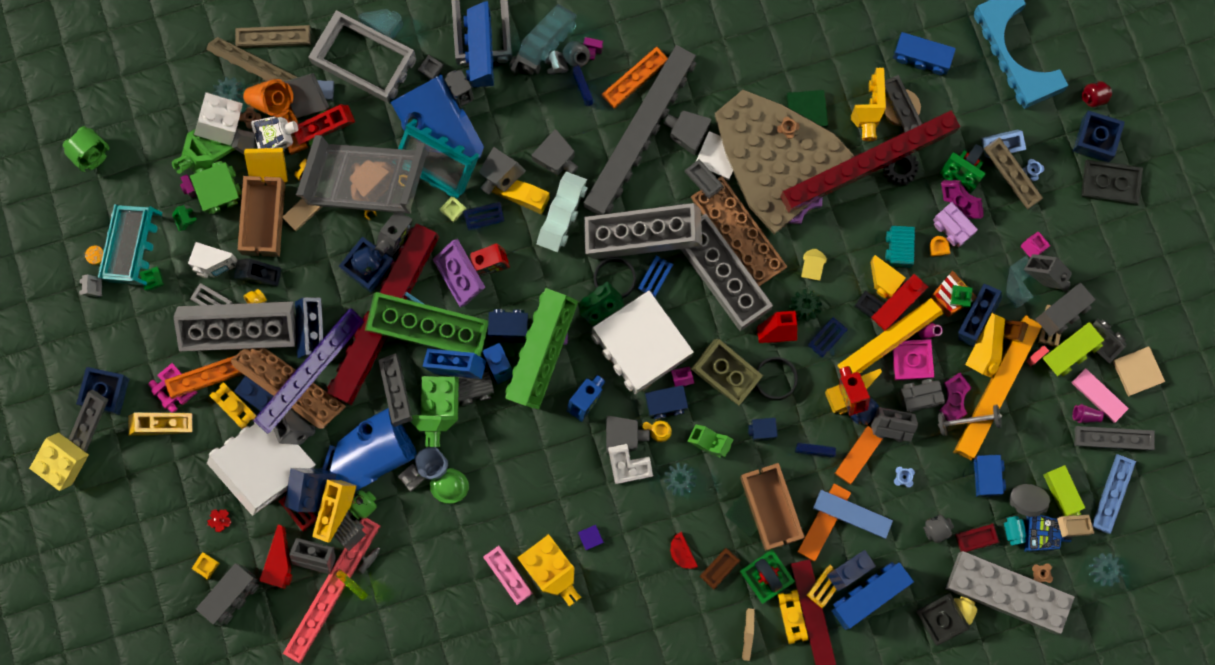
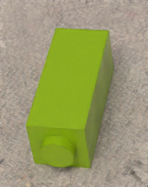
M1064 465L1044 474L1043 476L1062 516L1081 515L1080 510L1085 509V506L1066 466Z

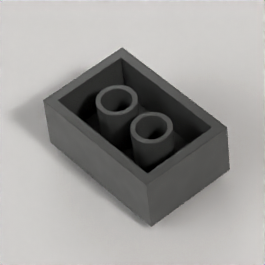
M235 563L199 604L196 610L213 625H226L233 618L231 614L236 609L242 608L246 603L245 598L249 594L252 595L259 588L258 583L260 579L245 566Z

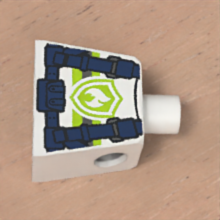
M270 117L251 122L258 149L283 148L284 150L293 144L291 134L299 130L295 121L288 123L282 117Z

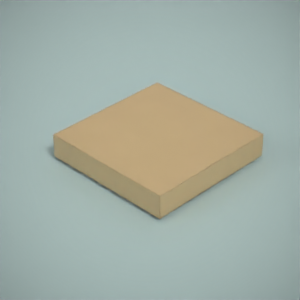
M1150 347L1112 361L1128 396L1165 382Z

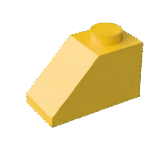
M875 255L870 262L874 288L881 297L890 299L906 277Z

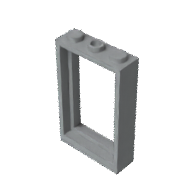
M451 0L456 63L461 66H469V63H466L465 53H463L460 0ZM500 0L504 50L492 51L493 62L507 63L512 60L508 0Z
M337 10L308 57L313 65L387 103L396 97L398 93L397 88L400 83H404L407 78L408 69L412 68L416 62V55L413 49ZM343 26L404 56L385 90L324 59Z

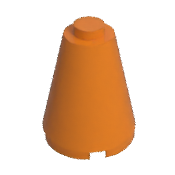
M272 79L248 87L244 91L243 99L247 105L272 117H282L290 110L288 108L290 103H293V92L288 83L281 79Z

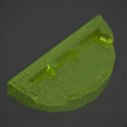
M341 569L336 573L338 579L361 600H365L368 594Z

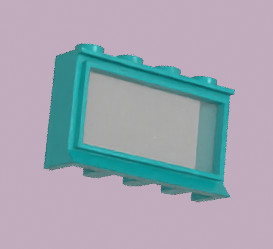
M413 119L406 125V130L398 149L416 150L418 142L425 143V149L429 155L425 159L420 179L427 181L435 188L445 191L447 195L458 198L465 192L479 154L476 153L471 158L463 154L465 150L463 146L458 145L456 148H452L446 145L448 142L447 137L442 136L437 140L430 136L432 132L430 128L417 129L415 127L417 120ZM394 159L392 163L396 164L397 159ZM404 160L402 170L409 172L412 160Z
M114 204L98 278L111 283L147 285L146 281L138 278L140 269L149 268V263L142 260L144 250H153V244L146 241L148 232L156 233L158 230L156 225L150 223L152 215L162 216L163 212L151 206L136 207Z

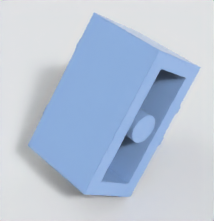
M1018 129L981 138L983 148L1000 137L1011 153L1026 150L1023 131ZM984 150V156L990 158Z

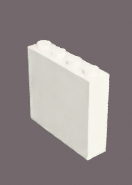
M647 291L594 326L591 332L593 341L597 345H601L606 359H611L616 373L619 376H623L626 380L624 382L629 391L633 390L635 394L685 362L694 353L650 291Z
M255 422L250 428L247 426L239 433L240 435L236 438H229L220 449L217 447L209 453L207 462L208 466L252 516L287 491L291 468H314L316 465L299 445L279 443L274 430L267 434Z

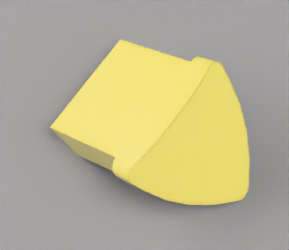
M812 249L803 256L804 265L801 277L820 280L823 265L826 263L827 258L818 249Z

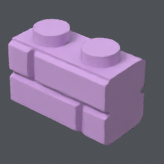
M953 202L933 219L935 228L940 232L943 231L948 236L947 240L953 246L957 245L958 248L978 230Z

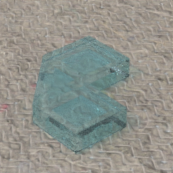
M1027 256L1009 267L1006 295L1016 308H1019L1033 298V295L1023 283L1024 280L1030 277L1024 271L1029 261Z

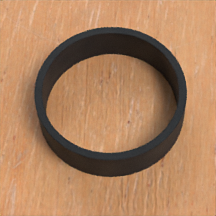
M606 258L603 261H601L595 269V288L597 289L598 287L596 282V276L599 269L604 264L609 262H621L627 265L633 274V284L627 292L621 295L623 299L627 297L634 289L636 282L635 270L633 266L623 258Z
M771 357L764 360L758 366L757 371L764 364L771 361L785 363L794 374L792 390L783 396L775 397L766 394L758 383L755 386L763 397L769 400H782L794 391L798 380L797 371L790 361L781 357Z

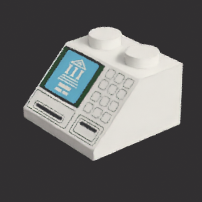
M196 242L188 264L193 268L192 271L197 273L196 275L203 278H208V276L215 278L235 268L237 259L232 253Z

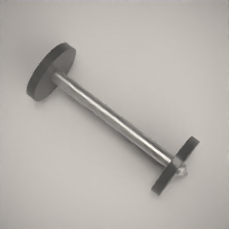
M998 404L993 405V414L946 421L944 413H939L938 426L942 436H947V426L992 419L995 420L996 427L1001 428V417L1003 415L1000 413Z

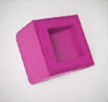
M1036 232L1021 244V248L1029 257L1032 254L1040 255L1050 247V244L1039 232Z

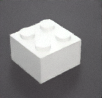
M206 93L194 135L231 145L243 103Z

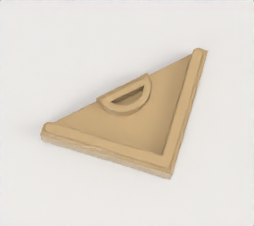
M748 608L746 610L742 658L743 660L750 661L754 636V609Z

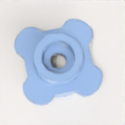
M1029 159L1027 166L1023 170L1032 181H1037L1039 174L1044 172V166L1034 159Z
M897 467L895 470L897 473L896 479H894L895 485L911 487L913 485V475L915 474L912 468L903 469L902 467Z

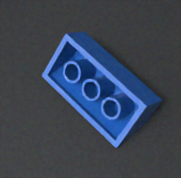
M488 1L467 9V16H464V27H468V34H465V45L469 47V52H465L466 63H469V70H466V79L470 81L471 87L494 86L491 13Z

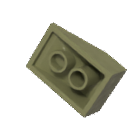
M714 339L691 368L705 382L738 406L763 376L720 339Z

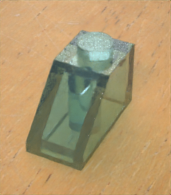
M388 9L361 13L358 16L362 24L391 39H394L404 26L401 15Z

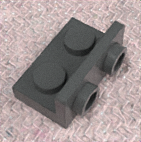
M518 53L517 57L513 56L509 64L511 66L510 70L515 76H517L520 68L530 75H533V73L538 75L541 69L539 62L521 53Z
M1097 318L1092 326L1104 341L1101 342L1103 347L1096 352L1107 362L1111 363L1126 347V339L1119 332L1115 334L1110 329L1111 325L1107 321Z

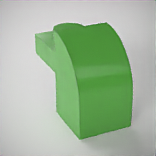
M696 424L687 442L714 456L725 457L734 439L726 435L717 434L705 426Z

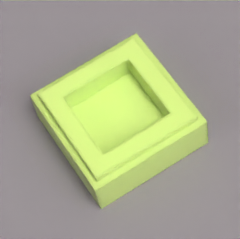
M450 197L440 208V211L453 223L467 210L455 197Z

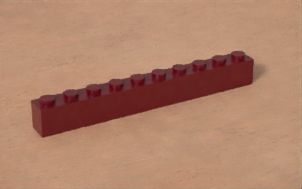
M952 110L784 190L780 198L788 213H791L956 133L961 126Z
M417 223L409 230L407 242L400 247V255L397 261H393L391 264V272L388 278H384L380 293L407 300L406 292L410 294L439 236L436 232ZM367 311L362 327L356 331L354 343L347 348V356L344 362L338 365V373L335 379H332L328 385V394L351 406L387 339V336L365 331L370 311Z

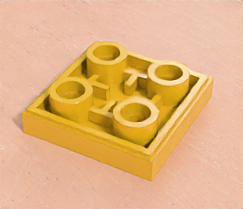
M283 148L245 149L244 155L248 176L261 177L263 181L264 177H280L284 182H288Z

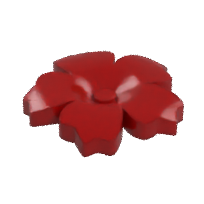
M226 509L220 511L212 510L210 517L213 519L207 520V525L215 528L216 532L225 530L224 526L230 527L231 524L228 517L229 512Z

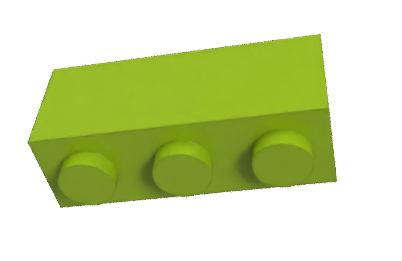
M1089 322L1044 356L1043 359L1057 376L1060 374L1065 376L1072 370L1070 368L1071 365L1075 362L1079 365L1088 358L1086 356L1088 352L1092 350L1095 353L1103 347L1101 342L1104 339Z

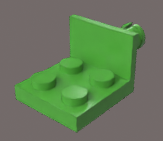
M194 129L187 133L182 155L172 161V166L174 170L178 169L177 173L179 174L189 168L193 172L200 168L206 170L211 168L215 161L235 149L232 148V144L227 145L194 135Z
M422 376L421 415H412L413 420L410 422L419 431H425V447H440L441 431H447L458 420L459 377Z

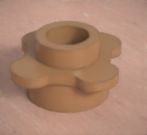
M249 106L243 114H240L239 120L244 122L247 128L251 129V122L260 120L262 116L256 113L253 107Z
M785 117L782 124L777 127V131L786 135L788 139H792L795 131L799 130L800 125L793 119Z
M1034 565L1032 567L1033 580L1040 583H1051L1053 581L1050 571L1052 569L1051 565Z

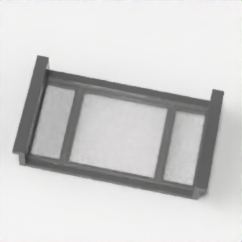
M315 135L296 195L301 197L307 205L411 214V207L424 162L429 155L425 149L426 144L418 142L416 150L328 144L323 136Z

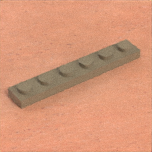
M219 37L208 43V51L228 60L231 64L244 68L249 73L262 77L265 81L272 79L287 81L297 78Z

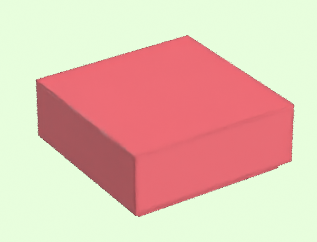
M1042 346L1026 362L1032 366L1049 350Z

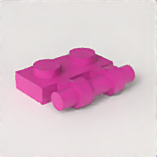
M173 363L157 375L162 380L159 384L155 380L148 383L153 395L158 396L163 402L162 406L171 413L178 410L174 405L175 401L178 400L183 405L198 393L194 391L171 399L170 396L168 397L163 390L166 388L164 380L182 374Z

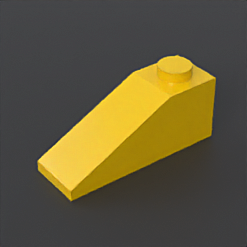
M518 180L504 192L497 187L492 190V193L541 215L550 199L549 192Z
M993 313L991 314L965 365L993 378L1002 361L1005 318Z
M881 369L861 376L866 389L882 373ZM839 385L827 389L825 394L833 413L839 412L841 415L848 412Z
M133 413L128 416L129 435L192 433V413Z
M327 480L312 537L328 543L331 542L352 505L356 485L343 480Z

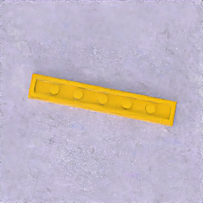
M930 298L838 364V368L850 366L853 373H861L942 315L941 308Z

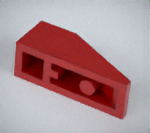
M340 104L298 124L299 130L294 134L298 144L301 145L314 140L315 135L324 136L355 123L349 106Z
M913 274L871 318L886 331L924 293L928 286L917 275Z
M278 524L260 582L285 589L286 585L289 586L292 580V574H290L291 564L286 530L284 526Z

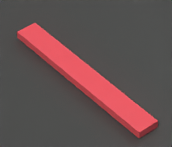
M368 518L361 519L360 521L364 526L362 530L366 535L350 551L344 548L283 652L284 655L300 664L381 527Z

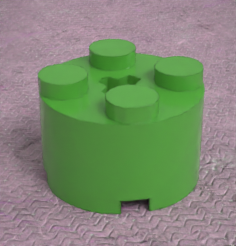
M86 126L80 127L76 134L63 143L65 155L82 172H86L84 169L89 168L93 170L106 159V150L109 151L110 149L109 145L93 129Z

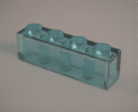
M557 4L522 41L518 54L535 65H538L542 60L545 61L550 51H555L559 42L565 40L568 32L572 33L576 26L575 19L577 15Z

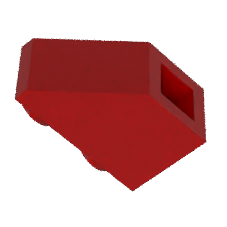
M776 312L757 326L759 343L797 341L796 312Z

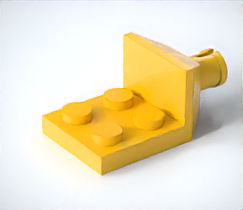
M876 68L875 73L871 75L869 92H872V98H870L869 105H855L851 114L852 122L858 128H862V141L877 140L876 127L886 109L884 68Z
M549 534L518 557L543 593L560 595L569 607L574 604L570 595L573 596L576 602L581 598L573 586L575 568Z

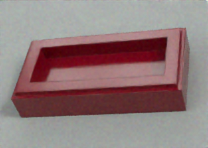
M994 524L955 535L960 552H969L999 543Z

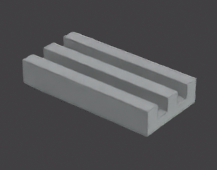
M201 283L190 298L198 305L207 304L198 300L197 296L202 297L213 305H221L201 293L200 291L203 289L226 304H233L232 301Z

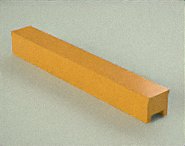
M1028 316L1021 320V322L1029 324L1023 342L1010 341L1002 357L999 369L991 378L972 417L992 415L993 405L998 404L1000 409L1042 328L1038 322L1028 318ZM994 419L968 423L954 453H958L969 460L974 459Z

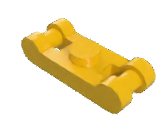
M222 382L219 385L220 388L216 392L213 391L209 396L241 429H244L257 415ZM226 393L229 397L223 401L221 397ZM244 411L246 415L240 419L238 416Z
M793 590L788 594H777L788 643L793 644L798 640L807 641L808 634L798 591ZM793 601L794 607L787 608L786 602ZM798 626L800 632L793 633L792 627Z

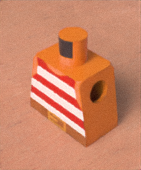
M954 271L947 276L931 296L932 300L948 317L965 308L950 305L952 286L967 287ZM973 292L971 296V304L977 298Z

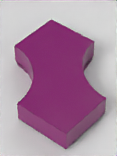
M944 180L941 182L944 201L953 202L967 218L981 219L984 216L982 199L970 195L964 189L961 181Z
M960 372L944 383L947 390V400L939 411L944 413L947 421L959 420L967 415L964 407V398L971 389V386Z

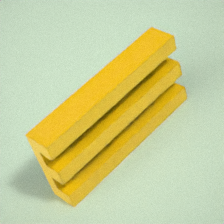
M831 565L825 569L806 595L821 608L826 605L836 591V588L833 585L823 600H819L832 583L828 579L815 597L813 594L826 576L834 570Z

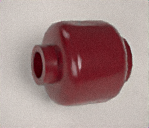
M1103 81L1086 85L1082 93L1083 101L1092 108L1107 104L1112 97L1110 86Z

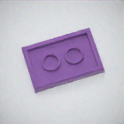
M458 239L449 243L433 258L459 307L467 305L485 289L483 282Z

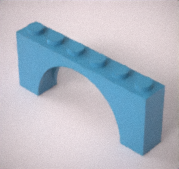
M989 0L976 7L974 18L978 24L980 23L984 38L989 40L991 51L994 56H997L1001 71L1006 73L1008 84L1016 93L1017 102L1026 109L1064 92L1068 84L1060 69L1052 72H1034L1025 69L1016 63L1007 51L1004 40L1006 24L1014 15L1023 10L1026 5L1025 1Z

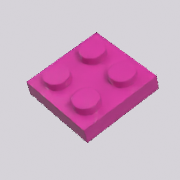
M931 339L904 341L892 350L895 380L934 378Z

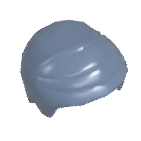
M426 447L416 455V467L422 477L436 480L446 473L448 460L437 448Z

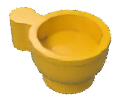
M259 289L243 295L247 304L265 303L267 301Z
M661 420L656 421L653 425L644 422L642 426L643 430L650 431L651 437L657 442L667 441L672 433L671 426Z

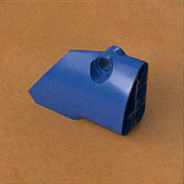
M442 75L390 102L401 121L404 131L406 130L408 119H416L417 124L415 127L417 129L423 130L428 127L432 130L430 136L437 140L442 136L447 137L448 142L446 145L452 148H456L458 145L465 148L463 154L472 157L478 153L480 158L484 146L463 109L459 108ZM415 138L417 142L423 143L422 141ZM426 144L425 149L427 152L442 153Z
M389 408L361 422L359 426L337 443L330 472L336 474L335 480H343L356 485L355 491L374 482L380 476L411 461L416 457L417 452L403 425L395 427L392 424ZM367 424L372 426V432L367 430Z

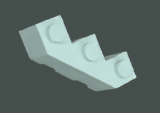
M565 172L560 180L556 197L550 205L547 219L540 229L537 245L558 252L561 246H565L568 239L566 234L571 222L576 220L578 214L576 210L581 197L584 198L587 193L588 187H585L587 179Z

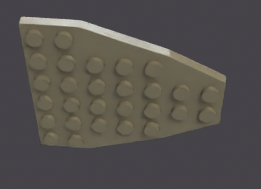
M745 90L740 91L715 112L714 115L726 157L749 208L774 235L811 204L809 203L788 213L780 198L784 190L855 157L834 133L779 103ZM785 117L793 119L800 125L799 130L795 131L792 139H788L786 135L777 131V127L782 124Z

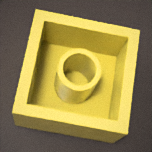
M56 433L45 439L29 469L61 491L74 483L89 454L60 433Z

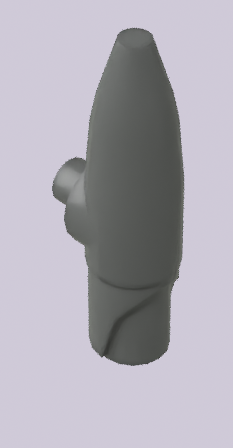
M379 547L373 550L367 558L365 556L362 557L364 562L358 569L361 573L364 574L367 568L374 562L380 551Z

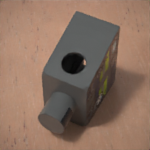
M394 212L380 230L375 250H378L381 256L385 254L393 256L402 244L407 242L408 232L413 219L403 213Z

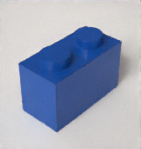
M985 455L974 458L976 497L1001 496L1003 491L1006 490L1005 479H1002V472H1004L1005 466L1004 460H1001V455Z

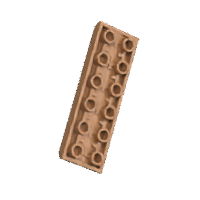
M721 176L718 180L724 188L711 199H708L701 190L692 195L691 199L701 209L702 215L707 214L758 286H761L786 269L787 265Z
M245 348L231 359L234 368L273 396L296 371L266 348ZM312 383L291 409L317 428H324L346 406L315 383Z

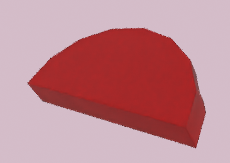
M682 532L678 533L671 542L670 552L672 559L682 568H697L698 565Z

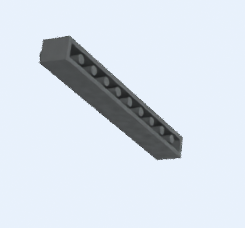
M678 45L675 46L584 201V208L597 215L611 213L614 208L612 203L615 198H620L624 190L622 188L623 184L630 181L633 175L631 172L633 167L639 165L642 159L640 155L643 150L647 151L651 144V136L657 134L661 126L659 125L661 119L665 120L670 111L668 109L669 105L675 103L679 95L677 93L679 88H683L688 80L686 76L689 72L692 73L697 65L695 54Z

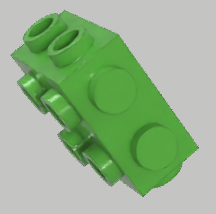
M222 161L213 163L212 167L206 170L204 168L197 169L193 175H190L202 210L205 213H217L221 207L226 205L227 208L233 207L238 204L237 201L242 200L240 196L242 189L239 183H235L233 177L236 174L233 167Z

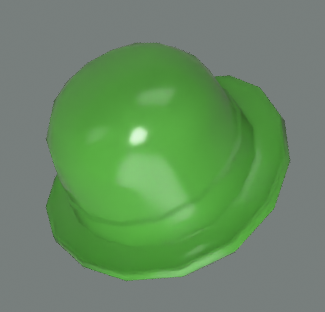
M447 468L446 473L441 478L431 480L430 482L432 495L438 501L446 504H454L461 501L469 490V483L465 475L452 468Z

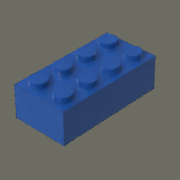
M893 562L889 563L880 570L882 572L881 575L875 574L865 581L866 586L862 587L860 585L849 592L850 597L848 599L843 597L833 604L835 608L831 611L845 630L853 627L914 582L900 562L895 565Z

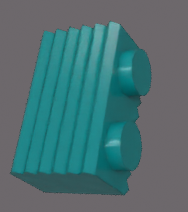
M891 226L890 231L886 232V242L889 243V250H886L885 259L889 261V266L912 268L914 265L915 227Z

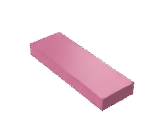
M1086 368L1071 382L1098 409L1103 411L1113 423L1129 409Z
M500 546L483 557L516 605L533 594Z

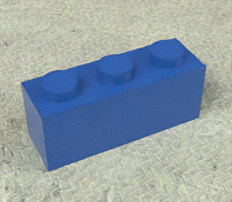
M901 32L893 59H896L901 64L909 63L915 65L918 69L926 68L932 70L933 73L938 75H947L956 48Z
M427 348L422 367L437 375L482 379L487 361L475 353Z

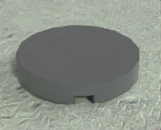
M1032 484L1018 485L1012 490L1010 495V505L1014 506L1018 513L1025 516H1040V513L1047 512L1050 504V498L1046 491Z

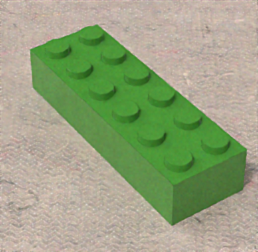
M547 288L540 295L538 310L533 314L532 326L527 331V340L524 347L520 350V359L513 369V378L506 388L505 397L508 400L538 410L540 409L579 302L567 295Z
M375 292L365 331L439 350L469 352L481 356L489 321Z

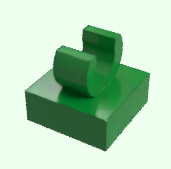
M183 205L177 207L173 212L172 217L178 231L186 230L189 224H193L197 220L196 217L189 218L188 216L192 213V208L185 209Z
M158 266L139 272L141 279L147 282L146 286L143 285L145 291L164 286Z
M953 285L950 305L969 308L971 305L972 288Z

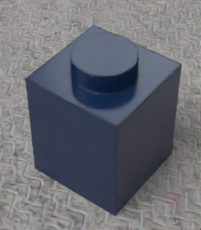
M776 418L753 419L751 425H748L749 437L752 436L753 441L775 440L777 438Z

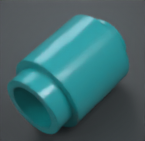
M1018 516L1007 518L1004 527L1007 540L1010 541L1011 546L1027 543L1023 519H1019Z

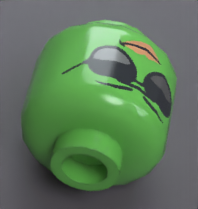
M359 490L353 497L349 511L357 519H366L377 508L374 502L376 500L375 496L370 491L365 493Z

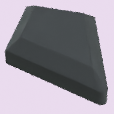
M236 129L232 148L244 154L245 149H256L254 132Z

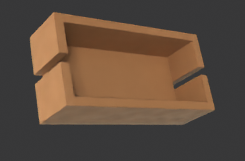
M243 176L237 249L241 255L259 256L260 252L262 256L280 257L285 182L282 178L264 177L263 181L261 177Z
M779 463L762 468L760 471L761 475H759V470H755L740 477L765 552L783 546V542L787 545L804 538Z

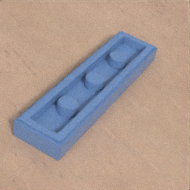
M1119 454L1116 455L1092 522L1093 528L1111 534L1136 461Z
M820 490L813 508L886 539L893 522L891 519L823 490Z

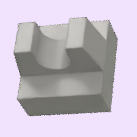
M557 51L548 53L549 56L544 60L546 64L552 65L547 70L548 74L569 71L567 62L563 58V53Z
M88 274L82 275V279H80L82 290L79 291V295L102 296V279Z
M414 464L398 476L410 491L426 480L418 473Z

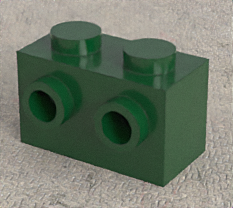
M608 281L597 287L594 292L584 297L578 303L580 314L593 327L625 306L621 294Z

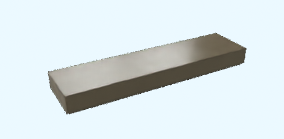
M310 25L235 28V46L238 48L311 45Z
M1000 137L983 148L1026 209H1029L1043 199Z

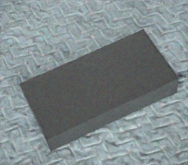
M700 159L685 170L688 177L708 199H711L724 188L722 183Z

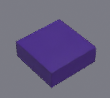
M596 525L578 532L586 551L604 543Z

